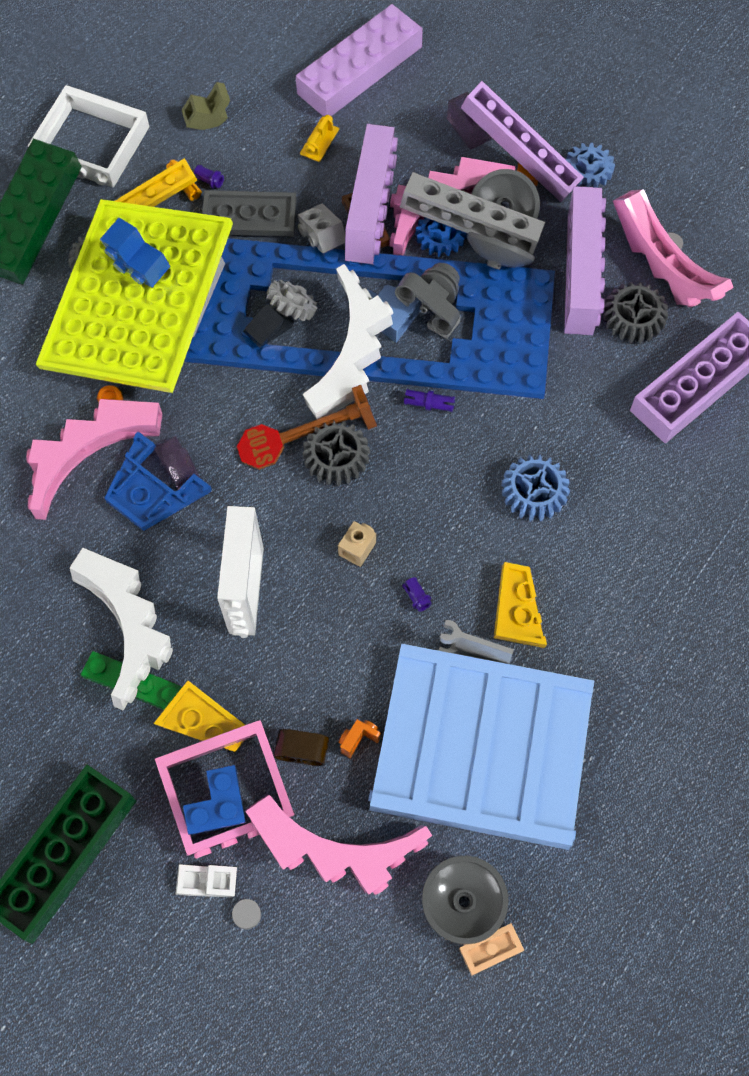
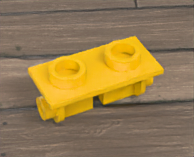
M330 115L321 117L302 148L300 155L321 162L339 131L338 127L333 126V118Z

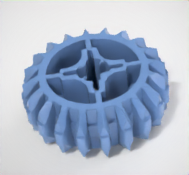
M540 454L537 460H533V457L529 455L527 461L520 457L517 464L512 462L510 470L505 471V479L501 483L503 487L501 494L502 497H506L505 504L512 505V513L520 511V519L525 514L529 515L530 522L534 519V516H538V519L542 521L544 514L551 519L554 512L559 513L562 506L566 505L567 496L570 493L567 487L570 482L569 479L565 478V470L559 471V463L551 465V458L542 461ZM545 477L551 481L555 489L551 488L552 485L545 481ZM538 482H540L538 489H535L531 494L533 486L536 487ZM516 486L520 488V491L525 493L526 498H523L519 494V492L516 489Z

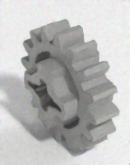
M274 280L266 292L268 294L267 299L271 300L270 304L277 306L276 310L282 315L292 316L294 320H297V318L305 321V319L310 320L318 308L316 307L317 302L312 300L313 296L306 294V289L302 286L292 285L289 281L285 283L282 280H279V282Z

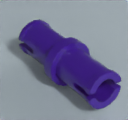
M410 389L406 390L405 395L415 397V399L404 398L405 405L425 407L429 411L431 409H439L453 412L454 410L453 405H447L445 402L455 403V396L434 394V391L426 393Z

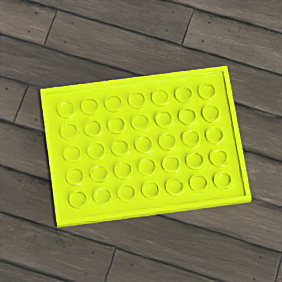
M100 199L37 359V367L48 371L173 393L233 225L231 218ZM118 218L136 227L143 240L162 252L171 266L153 288L145 283L142 285L138 284L132 279L131 274L127 272L123 274L113 266L114 260L104 252L105 246L100 238Z

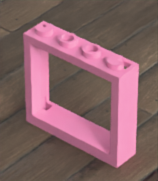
M261 720L155 759L187 856L194 854L195 859L212 853L210 848L221 844L223 849L237 844V837L247 834L250 839L260 834L251 822L193 844L191 835H188L186 820L168 768L257 736L282 804V811L288 817L294 816Z

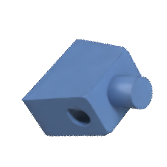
M385 285L379 294L367 289L372 299L378 295L382 302L387 301L392 308L393 314L391 317L393 325L381 332L397 343L421 311V301L416 298L407 307L396 297V287Z

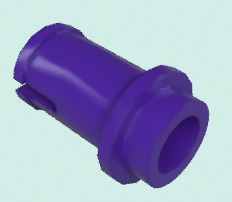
M197 165L194 170L197 180L210 184V187L213 189L220 188L224 182V176L221 175L220 171L214 172L202 165Z
M416 577L410 578L403 583L402 587L412 600L414 609L421 612L431 606L430 595L425 594Z

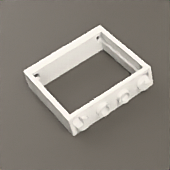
M65 85L33 138L51 144L72 109L130 128L131 130L108 168L78 159L82 168L77 177L87 178L99 185H107L114 188L149 129L146 112Z
M228 506L217 599L229 634L247 638L248 635H255L264 548L255 507Z

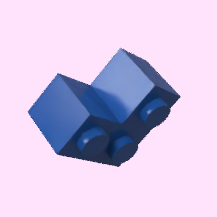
M118 218L100 238L105 246L104 252L114 260L113 266L123 274L125 272L131 274L132 279L140 285L145 283L153 288L171 267L162 252L147 244L137 228L121 218Z
M235 765L206 771L211 800L183 806L188 835L246 823Z

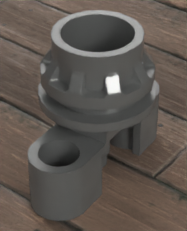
M436 263L431 268L425 270L421 276L411 272L406 273L395 289L396 297L407 307L417 298L423 302L420 308L421 312L426 313L431 309L434 315L428 325L441 335L451 333L460 317L459 311L452 305L459 290L460 277L456 269L449 264Z

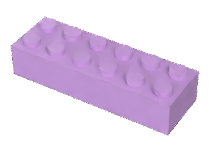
M391 4L296 75L297 94L322 116H332L422 47L423 28Z
M367 124L346 224L345 261L373 264L374 256L380 253L381 241L377 239L383 236L384 223L380 222L386 220L387 205H384V203L389 202L391 188L387 187L393 183L394 171H391V169H395L397 155L393 154V152L397 151L398 138L394 137V127Z
M573 187L567 221L565 334L593 335L595 326L600 325L601 313L604 311V299H601V293L604 291L605 278H601V272H604L605 258H602V252L605 249V237H602V232L605 231L606 218H602V212H605L606 198H602V188Z
M739 312L734 314L636 395L630 411L666 444L749 373V321Z

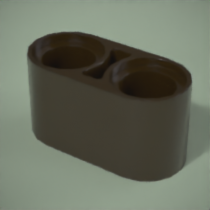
M279 729L274 758L298 764L324 766L329 738L317 733Z

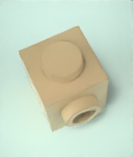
M354 521L338 545L339 556L361 567L376 544V533L369 525L364 523L360 525Z

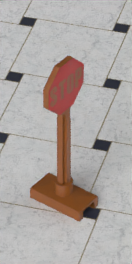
M362 385L352 388L355 403L346 406V409L283 433H279L278 430L263 424L245 430L237 445L242 463L258 470L274 465L282 453L285 443L314 433L315 427L323 429L324 422L328 426H332L333 421L338 424L348 419L354 420L361 417L368 430L376 427L377 424Z

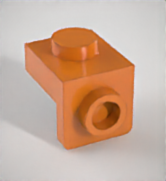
M357 719L351 730L346 729L339 740L341 754L351 758L364 736L378 743L381 739V733L378 731L379 728L370 721L365 720L361 722Z

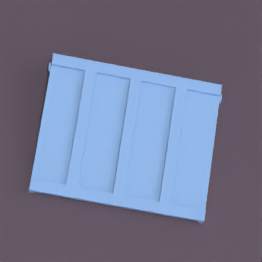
M401 644L374 788L370 790L368 799L371 802L369 811L569 850L576 836L574 826L594 680Z

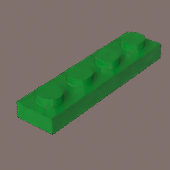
M92 651L81 676L114 689L120 677L123 663ZM148 674L147 678L144 681L141 680L137 686L138 690L135 699L165 710L182 686Z

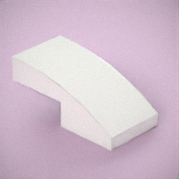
M179 864L176 895L234 897L237 867L215 865L205 867Z

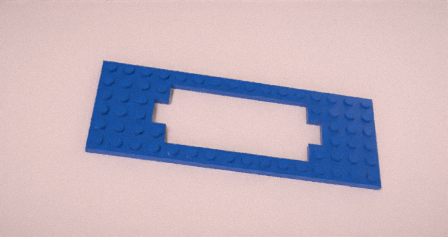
M228 238L221 256L225 262L224 268L196 334L192 337L184 362L325 376L341 352L268 344L259 348L243 332L245 327L253 320V318L246 317L250 290L267 291L271 284L273 268L337 274L336 269L345 264L349 271L354 270L359 277L401 281L406 273L411 272L421 276L425 270L431 268L434 264L446 263L454 267L460 277L456 304L457 310L475 312L472 340L453 338L450 363L381 356L380 359L363 369L369 381L544 399L555 271L501 266L500 270L482 263L381 253L374 256L373 264L345 261V250L331 249L322 253L317 247Z

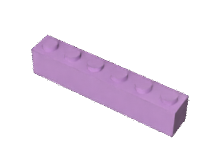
M483 81L466 97L461 109L560 202L584 178Z

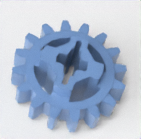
M581 143L580 149L574 146L572 152H568L566 161L584 177L577 187L584 184L585 187L593 185L594 188H598L599 183L605 186L607 180H611L615 164L613 163L614 157L608 156L609 150L602 151V145L595 148L593 143H590L589 147Z

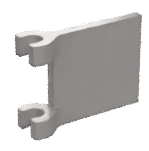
M446 620L444 628L452 630L453 633L451 635L441 633L440 641L444 644H450L451 647L448 649L439 647L438 651L510 664L514 649L463 633L454 621Z

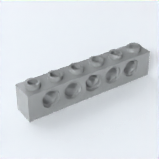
M412 172L404 190L400 204L402 209L466 233L474 232L494 238L532 255L545 223Z

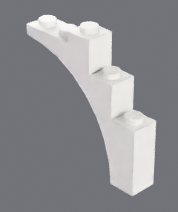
M345 264L336 270L339 281L349 299L350 322L348 335L343 349L332 368L316 385L303 394L306 404L316 419L333 414L355 401L352 392L353 387L362 385L364 393L369 392L367 387L369 379L363 369L381 358L379 352L381 344L375 335L393 325L391 317L393 310L388 302H382L378 295L372 299L366 288L361 289L359 286L360 280L354 270L349 271Z
M82 548L70 567L72 580L89 589L108 606L115 615L123 632L124 660L120 677L111 697L114 707L124 710L127 703H132L138 690L137 686L141 680L144 681L147 678L150 667L159 670L163 662L167 663L173 651L170 636L152 629L157 615L155 614L154 603L136 596L141 588L138 570Z

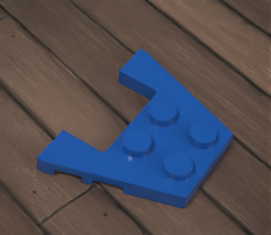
M138 431L133 438L134 442L129 452L125 454L126 459L120 471H117L105 500L137 527L145 531L209 494L212 489L210 485L193 474L178 491H174L142 467L141 463L156 449V446Z

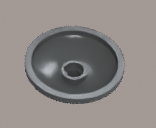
M512 169L495 170L485 175L473 189L472 195L498 205L502 202H507L509 209L535 219L538 217L540 209L538 191L533 182L521 172Z
M468 232L467 239L478 255L488 260L487 266L500 270L501 266L517 268L534 262L535 256L522 249L485 235Z
M456 856L441 862L429 874L422 894L423 911L429 925L444 939L462 945L476 944L491 937L502 925L508 910V892L503 878L492 865L477 857ZM462 897L467 898L469 906L461 907L459 899Z

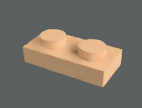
M512 923L498 929L491 937L482 942L464 945L459 948L471 976L524 951Z

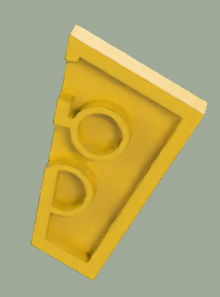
M504 562L502 565L494 638L545 648L547 642L545 636H543L541 615L537 610L535 588L531 570L528 566Z
M189 681L185 683L154 722L155 725L201 741L245 726L244 723ZM244 741L227 746L224 749L236 752Z

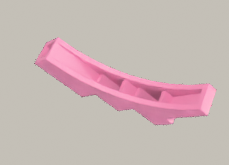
M461 157L460 165L455 166L453 175L430 171L428 178L472 194L476 184L488 173L500 169L515 170L516 166ZM398 185L396 194L392 193L390 207L394 208V227L397 228L396 233L391 234L390 247H393V255L403 256L407 244L416 232L418 220H424V217L400 208L406 186Z
M631 190L613 200L632 252L646 255L654 278L668 281L677 305L693 307L701 303V299L719 300L725 296V292L733 288L731 279L719 277L704 270L679 249L660 224L644 190Z
M100 399L99 407L94 410V421L66 419L65 428L61 429L60 441L33 440L31 449L27 450L26 460L34 471L32 476L34 489L33 495H29L28 509L31 510L35 519L46 520L51 501L60 484L71 470L86 457L105 446L121 440L134 438L138 431L145 437L159 436L162 421V411L159 403Z
M268 794L244 810L283 870L286 867L292 870L304 861L302 856L306 854L325 882L329 880L332 883L336 882L346 874L344 869L349 867L364 892L368 895L372 892L374 895H377L389 886L387 882L392 879L386 868L390 866L393 869L406 860L404 855L411 850L416 853L428 845L427 839L432 836L426 826L420 825L402 836L384 842L361 845L338 843L319 837L300 827L281 810Z

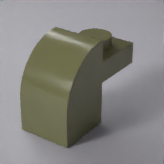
M216 82L207 98L190 95L182 108L184 120L188 128L206 130L218 127L227 120L225 108L229 105L230 97L224 83Z

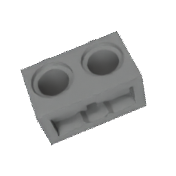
M323 203L298 214L300 221L298 228L304 238L307 237L313 247L316 246L322 253L345 243L346 235L342 221Z

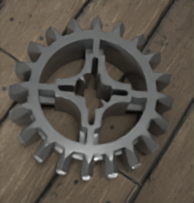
M640 281L637 286L630 282L627 287L621 284L618 289L614 288L611 291V295L607 296L604 304L603 321L607 322V329H613V336L619 334L621 341L624 338H628L631 344L636 339L641 344L644 339L649 342L653 336L657 337L660 334L668 318V304L664 303V296H658V289L652 291L650 290V284L647 287H643Z
M333 421L332 426H328L324 422L323 429L315 427L314 434H308V441L304 442L303 459L305 460V467L309 469L311 476L317 475L319 482L326 479L328 486L332 481H336V484L340 486L341 480H345L349 484L351 482L350 477L358 479L359 472L364 473L366 470L365 464L369 463L368 455L370 454V448L367 446L368 440L366 437H363L361 430H355L354 424L347 428L345 421L341 425H337ZM344 441L350 443L355 450H351V447L346 446ZM338 451V454H335V457L333 459L334 452ZM316 455L322 456V459L327 460L329 466L322 463Z

